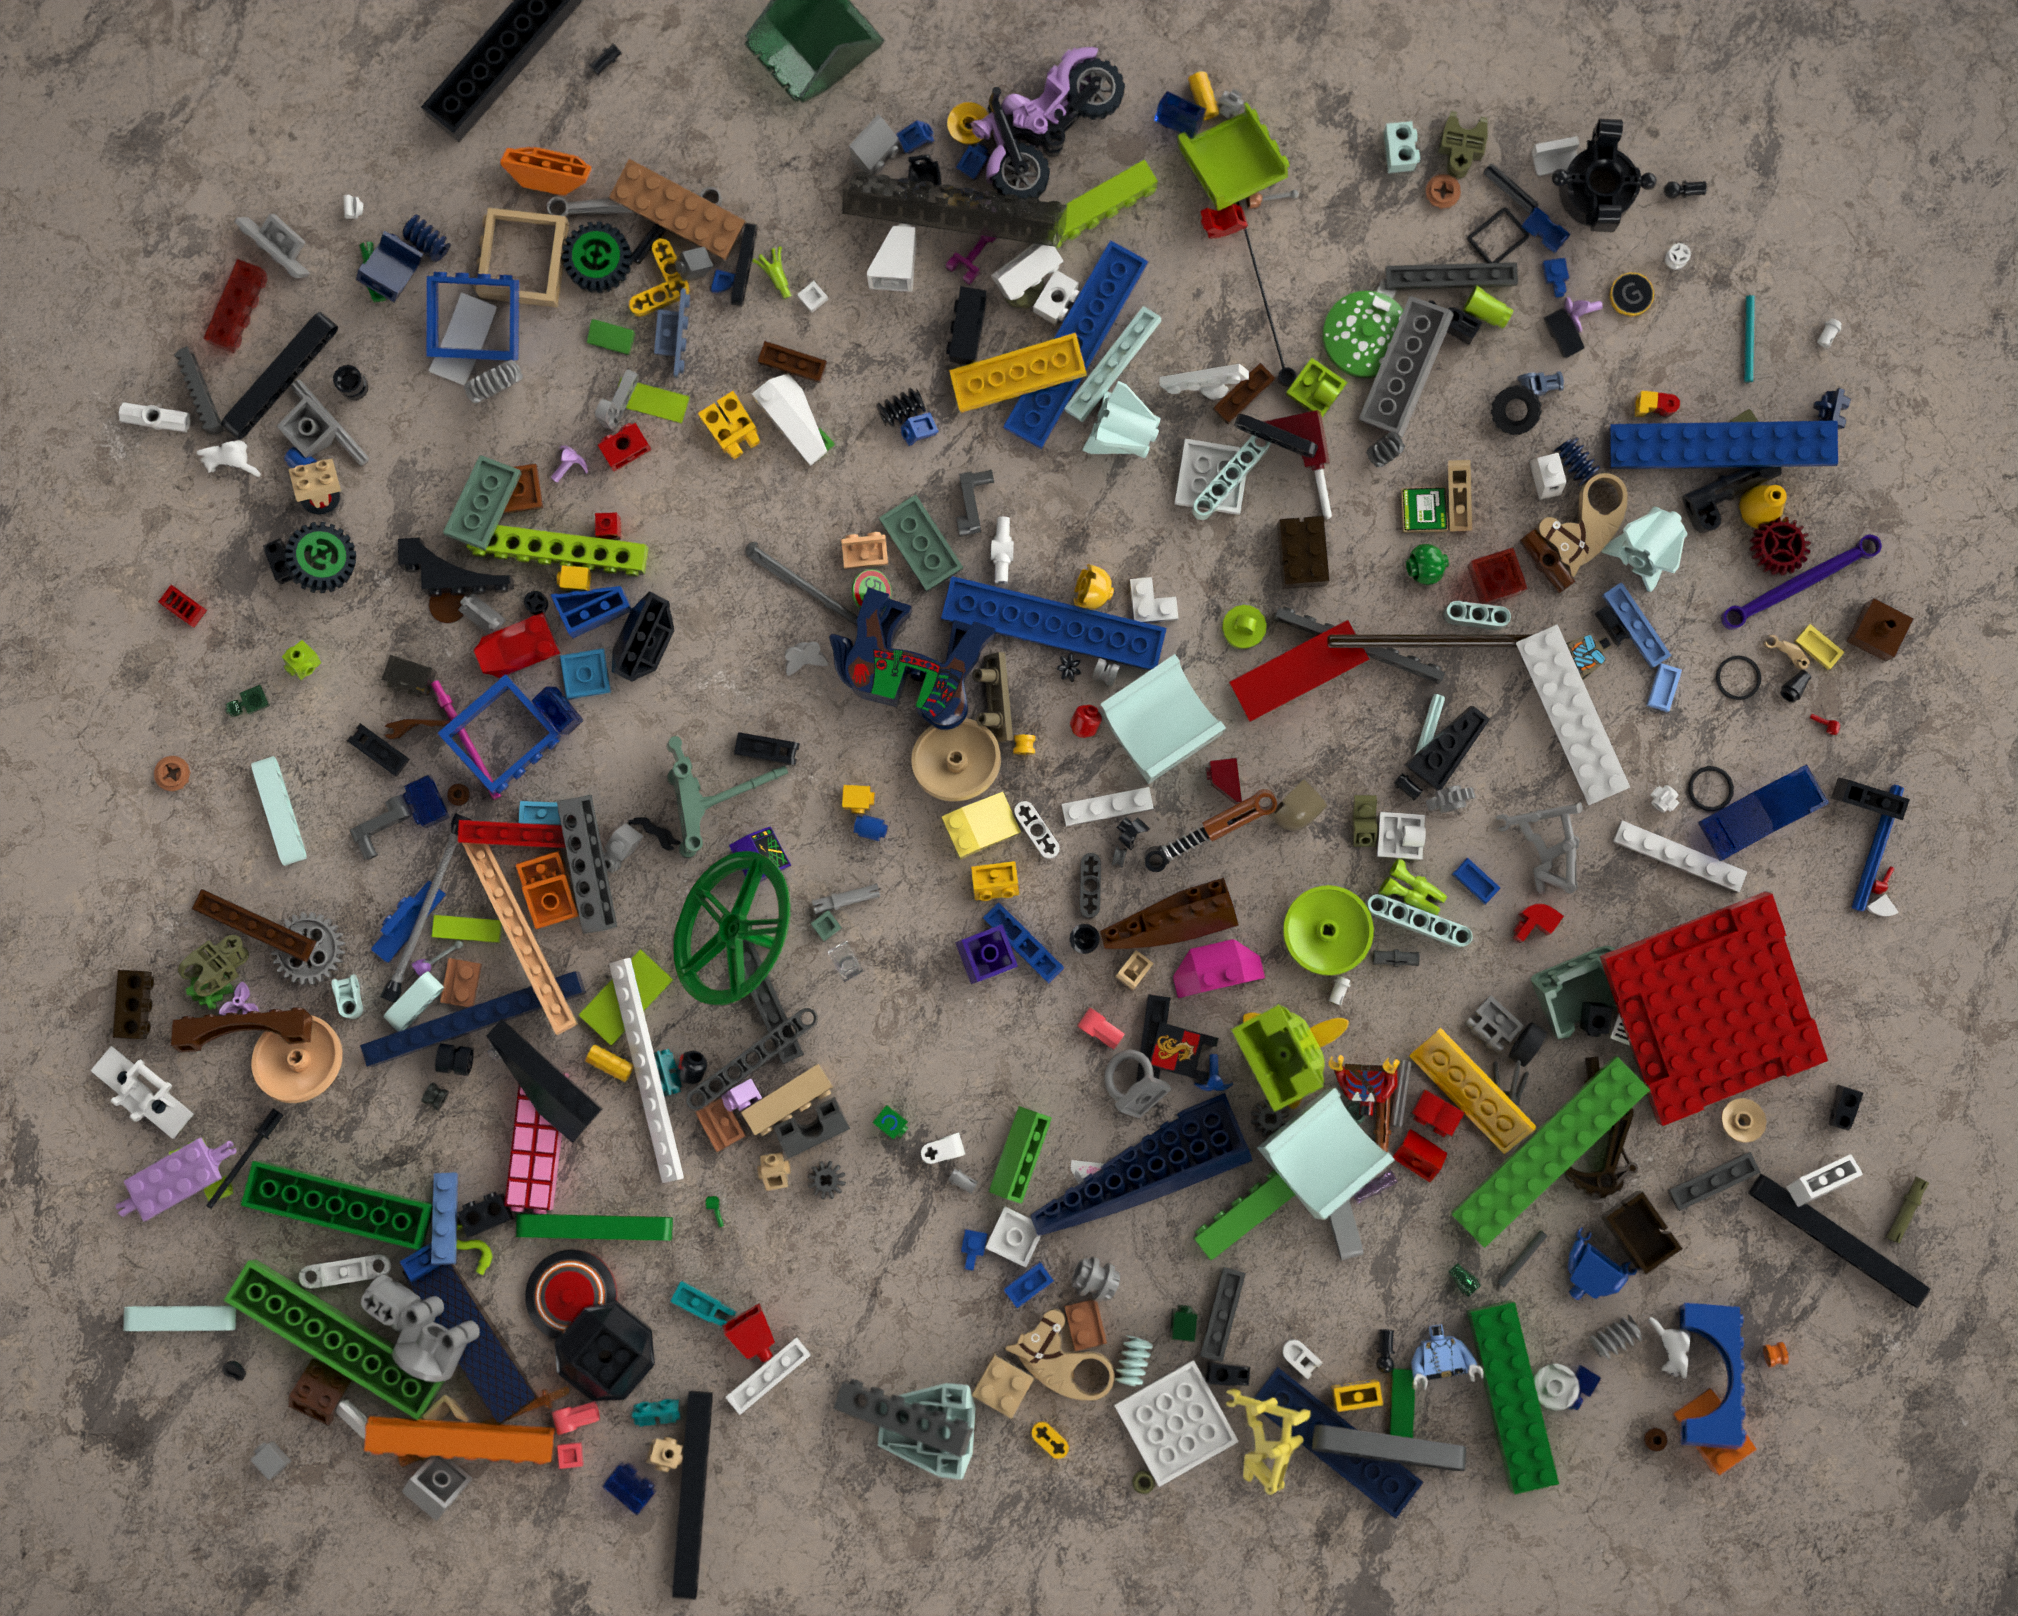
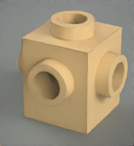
M783 1152L760 1156L761 1165L757 1166L759 1179H763L766 1191L788 1187L787 1174H791L789 1160H784Z
M664 1437L663 1440L653 1439L646 1463L656 1465V1470L668 1473L669 1469L673 1470L681 1465L683 1460L682 1446L677 1445V1440Z

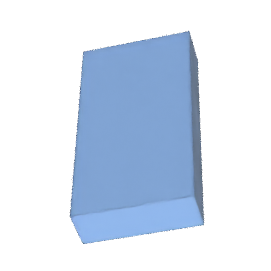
M1663 663L1659 664L1646 706L1664 712L1670 711L1682 672L1681 669Z

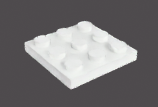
M1185 439L1174 504L1193 507L1198 496L1241 448ZM1248 455L1240 456L1242 462H1249ZM1234 471L1226 472V476L1229 479L1234 480L1237 478V474ZM1246 476L1215 511L1240 515ZM1219 487L1211 489L1215 496L1223 494ZM1201 503L1197 505V508L1209 510L1206 504Z

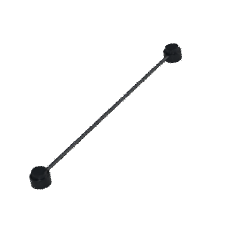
M1245 228L1244 233L1282 365V369L1278 374V381L1282 386L1288 387L1295 381L1296 373L1292 368L1285 367L1247 228Z

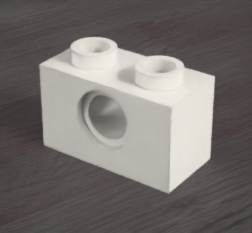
M1056 270L1034 304L1033 313L1056 326L1059 320L1063 321L1066 317L1068 304L1070 302L1074 303L1080 292L1077 290L1078 282ZM1060 295L1063 297V301L1059 303L1054 302L1052 297Z

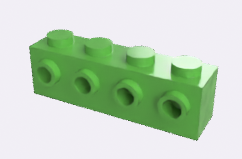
M1021 1106L1018 1107L989 1189L990 1193L1022 1204L1052 1117Z

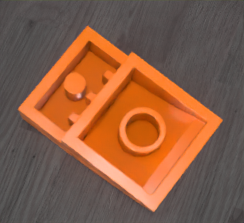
M561 850L516 864L522 883V890L535 929L579 916Z

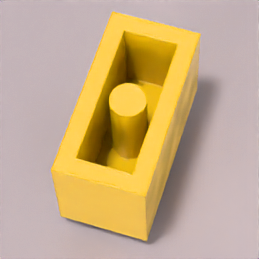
M1376 1379L1331 1386L1334 1409L1337 1412L1383 1405L1380 1382Z

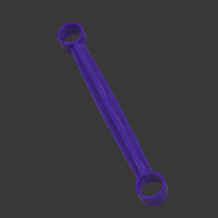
M1866 535L1857 542L1856 547L1793 577L1744 606L1729 607L1721 616L1723 626L1729 630H1736L1746 622V618L1807 589L1858 559L1873 558L1881 551L1882 543L1880 539L1875 535ZM1864 540H1870L1875 544L1876 549L1874 553L1868 554L1863 550L1862 542ZM1729 611L1739 613L1741 617L1739 625H1732L1728 622L1727 614Z

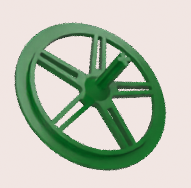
M742 851L727 855L711 865L699 877L688 893L675 928L673 954L677 976L684 989L694 999L714 1006L736 1002L759 986L776 963L788 931L790 897L786 880L779 867L771 859L752 851ZM748 869L732 911L729 912L710 891L731 873ZM764 874L770 880L776 892L778 918L747 920L752 901L761 877ZM706 897L723 913L722 917L705 900ZM702 905L719 924V930L691 957L693 926ZM777 924V927L752 929L753 925ZM774 933H776V934H775V937L766 935V934H774ZM743 940L770 949L760 967L746 981ZM726 947L730 989L714 990L700 980L697 972Z

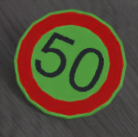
M875 569L864 570L854 579L852 597L860 609L868 587L888 593L891 599V585L888 578L882 572Z

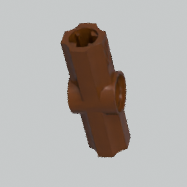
M1536 529L1519 540L1535 561L1537 570L1544 573L1558 593L1563 592L1575 583V580L1560 562L1558 554L1551 550ZM1549 557L1552 561V566L1545 565L1542 558Z

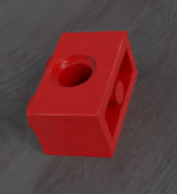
M636 422L632 425L628 423L622 426L620 432L613 436L612 434L605 436L601 439V443L598 444L614 472L652 450ZM622 441H627L629 445L626 449H618Z

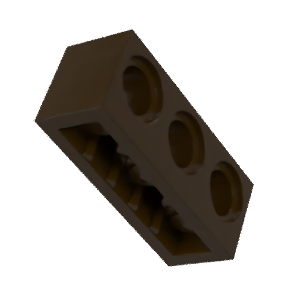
M118 970L112 1038L147 1039V1035H149L151 1030L148 1017L149 1012L152 1010V999H150V991L154 987L152 972ZM138 976L140 985L134 988L133 979ZM134 999L138 1001V1008L135 1011L131 1008V1002ZM134 1021L137 1028L134 1033H131L129 1025Z

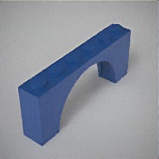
M1684 1303L1679 1307L1680 1329H1685L1704 1337L1718 1350L1726 1366L1728 1382L1722 1402L1711 1414L1700 1418H1687L1681 1421V1445L1738 1449L1743 1447L1746 1441V1432L1742 1429V1420L1745 1419V1407L1742 1406L1745 1385L1741 1382V1374L1744 1372V1360L1741 1359L1744 1338L1741 1337L1740 1328L1743 1327L1744 1321L1743 1314H1740V1307Z

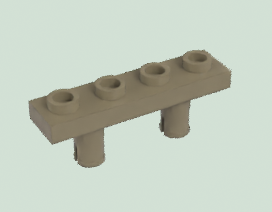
M997 652L983 656L984 669H974L972 678L975 682H986L988 713H979L976 717V722L979 726H990V731L999 744L1012 741L1013 732L1006 658L1004 652Z

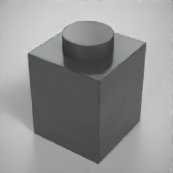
M705 247L683 251L675 261L676 270L681 275L683 281L704 277L713 267Z

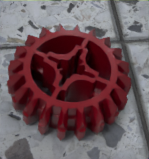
M1779 516L1776 522L1772 520L1769 522V525L1765 523L1759 524V529L1753 531L1755 537H1752L1750 542L1755 545L1750 547V551L1756 552V554L1752 556V559H1759L1756 565L1758 567L1764 565V572L1771 569L1772 575H1776L1779 571L1780 575L1784 576L1787 572L1792 574L1795 572V569L1799 570L1802 567L1801 563L1807 562L1808 559L1805 555L1810 554L1811 550L1806 547L1811 545V542L1805 541V538L1809 536V533L1802 534L1801 530H1803L1804 526L1801 525L1797 528V520L1789 523V517H1784L1781 520ZM1773 530H1781L1788 533V535L1781 536L1777 532L1774 533ZM1765 537L1767 538L1766 542L1769 544L1768 552L1765 549ZM1786 540L1781 550L1778 549L1776 552H1774L1779 543H1782ZM1793 540H1794L1795 546H1796V552H1795V554H1794V550H1793L1792 547H1791V542H1792ZM1779 556L1788 562H1778L1772 559V557Z

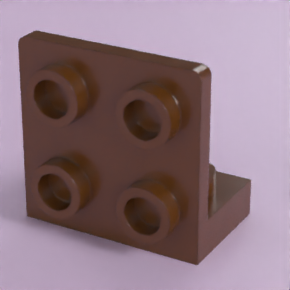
M313 1358L290 1393L288 1407L330 1426L334 1419V1410L352 1382V1379Z

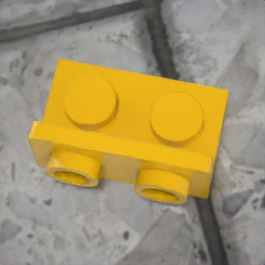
M1015 861L971 867L976 901H989L1002 897L1012 898L1019 895Z

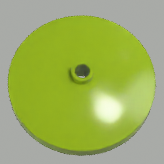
M1324 885L1305 891L1290 905L1283 923V938L1291 957L1304 969L1319 975H1338L1356 967L1368 954L1374 936L1373 920L1365 903L1353 892L1339 886ZM1324 927H1328L1331 932L1329 935H1324Z

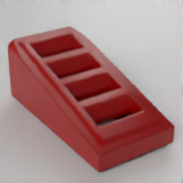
M173 585L169 586L158 601V603L193 628H195L207 612V609ZM175 592L176 595L169 604L166 603L171 594ZM182 597L183 599L178 604V606L176 608H173L178 599ZM186 602H189L184 611L180 613L179 611L184 606V604ZM194 606L195 609H194L193 612L190 614V616L187 618V617H186L187 613H188V612L190 611V609Z

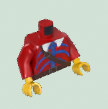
M1342 1055L1338 1057L1339 1063H1336L1331 1056L1328 1062L1329 1067L1334 1070L1337 1082L1344 1095L1350 1101L1360 1102L1359 1115L1373 1116V1103H1385L1386 1099L1390 1098L1398 1086L1396 1068L1400 1062L1397 1059L1393 1065L1389 1063V1058H1387L1383 1065L1345 1064L1344 1067L1342 1066L1344 1061Z

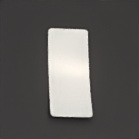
M1381 280L1377 292L1393 299L1396 289L1386 290V281ZM1375 295L1372 305L1389 311L1391 303Z

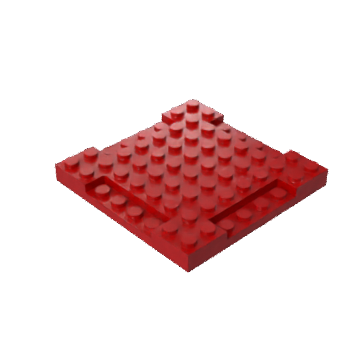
M1762 892L1600 956L1642 1082L1650 1089L1647 1096L1656 1122L1661 1126L1703 1111L1705 1106L1781 1076L1789 1077L1828 1061L1815 1019L1810 1016L1784 938L1787 935L1773 893Z

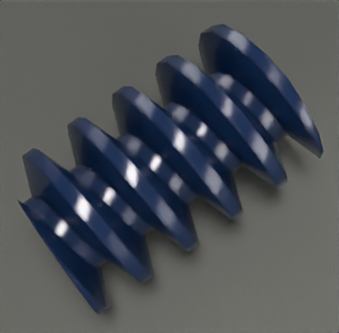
M414 215L403 228L404 239L410 241L419 251H423L424 255L430 257L433 262L440 261L449 251L451 243L445 244L447 240L445 235L439 238L440 231L436 230L432 233L433 226L429 225L425 228L427 221L421 220L419 222L420 215Z
M1576 437L1570 438L1561 444L1553 453L1561 451L1559 454L1560 459L1566 458L1563 466L1571 465L1568 473L1576 472L1573 478L1574 481L1582 479L1578 485L1580 487L1597 474L1600 466H1591L1595 461L1594 458L1586 460L1589 451L1581 453L1584 445L1576 446L1575 444L1579 440Z

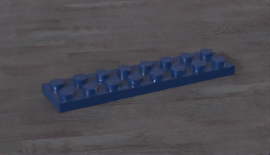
M1279 1367L1275 1368L1253 1397V1399L1263 1402L1270 1398H1275L1277 1406L1296 1412L1304 1409L1309 1410L1310 1417L1296 1426L1292 1425L1291 1437L1302 1436L1304 1440L1302 1445L1395 1519L1423 1484L1422 1480L1400 1463L1312 1450L1315 1425L1357 1429ZM1267 1412L1262 1413L1282 1429L1283 1417Z

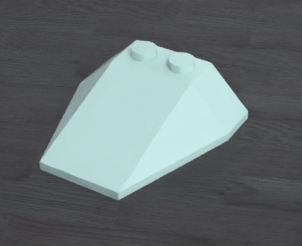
M946 1383L898 1395L905 1398L904 1402L911 1405L913 1402L926 1406L925 1410L932 1413L934 1410L941 1411L947 1414L946 1418L955 1421V1418L962 1419L968 1422L969 1427L974 1428L976 1406L969 1385ZM881 1402L880 1412L886 1414L887 1406ZM904 1410L900 1413V1418L903 1422L908 1420V1414ZM925 1418L921 1420V1426L924 1430L929 1428V1422ZM880 1426L878 1446L938 1477L961 1480L973 1454L974 1429L966 1454L961 1457ZM946 1426L942 1428V1434L945 1438L950 1437V1429Z

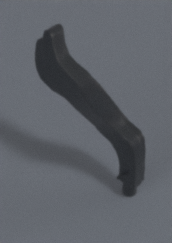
M638 817L628 820L629 824L642 825L647 833L657 836L662 848L667 851L675 849L671 844H681V841L674 839L672 832L653 825L648 818Z

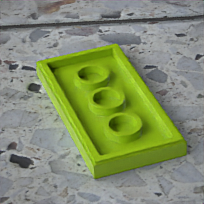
M640 949L631 958L644 1012L669 986L673 979ZM613 979L579 1014L611 1046L625 1032Z

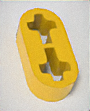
M1039 1421L1033 1425L1032 1437L1044 1450L1056 1459L1064 1458L1069 1451L1068 1442L1050 1424L1045 1421ZM1045 1426L1047 1428L1046 1434L1050 1438L1047 1440L1044 1436L1037 1437V1427L1042 1429ZM1052 1440L1057 1444L1062 1442L1064 1444V1452L1058 1451L1054 1453L1055 1448L1050 1442Z

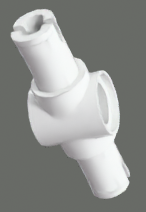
M997 517L996 536L991 541V560L995 564L996 584L1008 583V565L1013 561L1014 541H1011L1012 538L1009 536V517Z

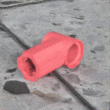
M1092 1008L1088 1009L1077 1025L1084 1032L1092 1037L1095 1036L1113 1050L1125 1035Z
M595 1401L551 1412L557 1435L576 1430L577 1427L600 1420L599 1409Z

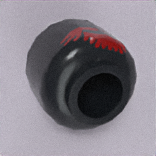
M698 1051L685 1052L680 1056L675 1069L676 1076L685 1084H697L702 1081L708 1063L703 1054Z

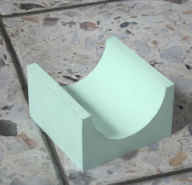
M1175 654L1102 702L1099 707V712L1148 784L1220 737L1226 729L1223 723L1217 720L1199 699L1181 668L1180 661Z
M1335 1088L1324 1090L1257 1147L1315 1219H1326L1394 1161L1393 1157L1376 1145L1354 1121L1340 1099V1093Z

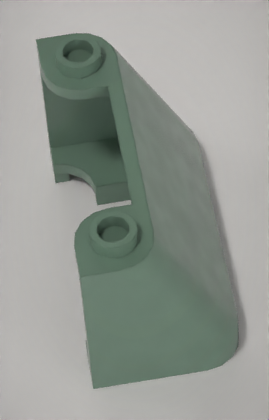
M1598 947L1538 972L1531 977L1534 991L1553 1035L1558 1040L1570 1037L1575 1031L1574 1023L1581 1021L1583 1001L1606 1003L1618 1011L1600 959L1601 955L1616 950L1614 947Z

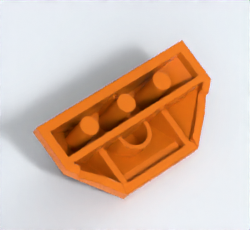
M538 147L507 148L500 160V165L522 187L562 196L585 184L592 170V166L586 164L578 156Z

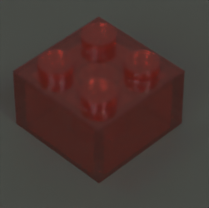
M1514 547L1472 560L1467 565L1480 604L1490 605L1521 595L1528 589Z

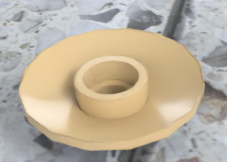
M1745 1098L1734 1099L1722 1111L1721 1121L1723 1129L1735 1141L1742 1143L1753 1142L1760 1138L1766 1129L1765 1113L1760 1105L1753 1100ZM1738 1119H1743L1745 1125L1741 1126L1738 1123Z

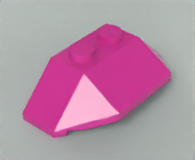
M1235 939L1190 949L1173 975L1178 998L1265 978L1260 956Z

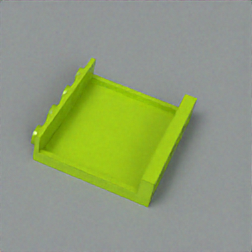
M1247 102L1244 103V113L1194 137L1188 138L1185 132L1177 135L1180 152L1217 211L1288 178V167L1290 165L1287 157L1280 154L1276 140H1271L1268 128L1265 124L1260 123L1257 111L1251 109Z

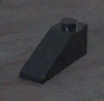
M1839 777L1831 799L1899 820L1904 819L1910 801L1908 798Z

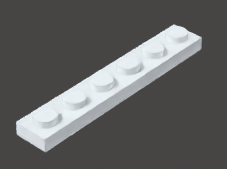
M1620 821L1613 842L1736 893L1740 892L1747 871L1625 821Z

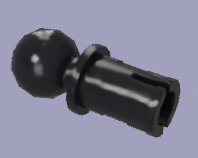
M1683 180L1681 185L1671 181L1664 187L1665 196L1672 199L1677 198L1680 194H1682L1683 198H1686L1690 195H1706L1707 192L1706 181L1687 182Z
M1380 1329L1379 1350L1377 1352L1381 1353V1357L1377 1359L1376 1367L1384 1374L1391 1372L1394 1368V1361L1390 1354H1395V1351H1393L1395 1330Z

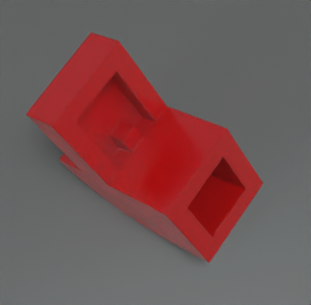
M1232 204L1219 211L1211 208H1205L1200 211L1202 216L1201 224L1209 238H1221L1248 227L1241 206Z
M1546 904L1528 906L1518 913L1525 920L1524 922L1520 920L1514 927L1513 931L1516 933L1512 938L1519 943L1524 942L1534 927L1545 935H1550L1564 915Z

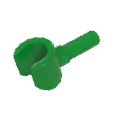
M708 1196L706 1198V1209H714L718 1227H723L724 1224L719 1209L720 1200L716 1196Z

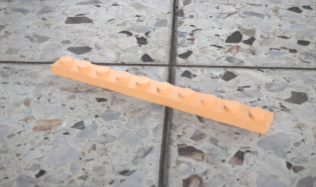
M462 843L555 1034L559 1035L578 1025L489 844Z

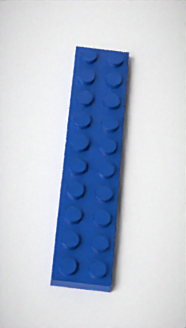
M1111 240L1054 337L1056 339L1076 333L1086 371L1148 265V260ZM1083 377L1021 395L1003 429L1042 450Z
M1838 421L1610 425V469L1812 467L1838 465Z
M951 576L941 616L943 621L953 623V620H957L970 625L975 621L995 628L997 634L1146 670H1152L1158 666L1167 629Z

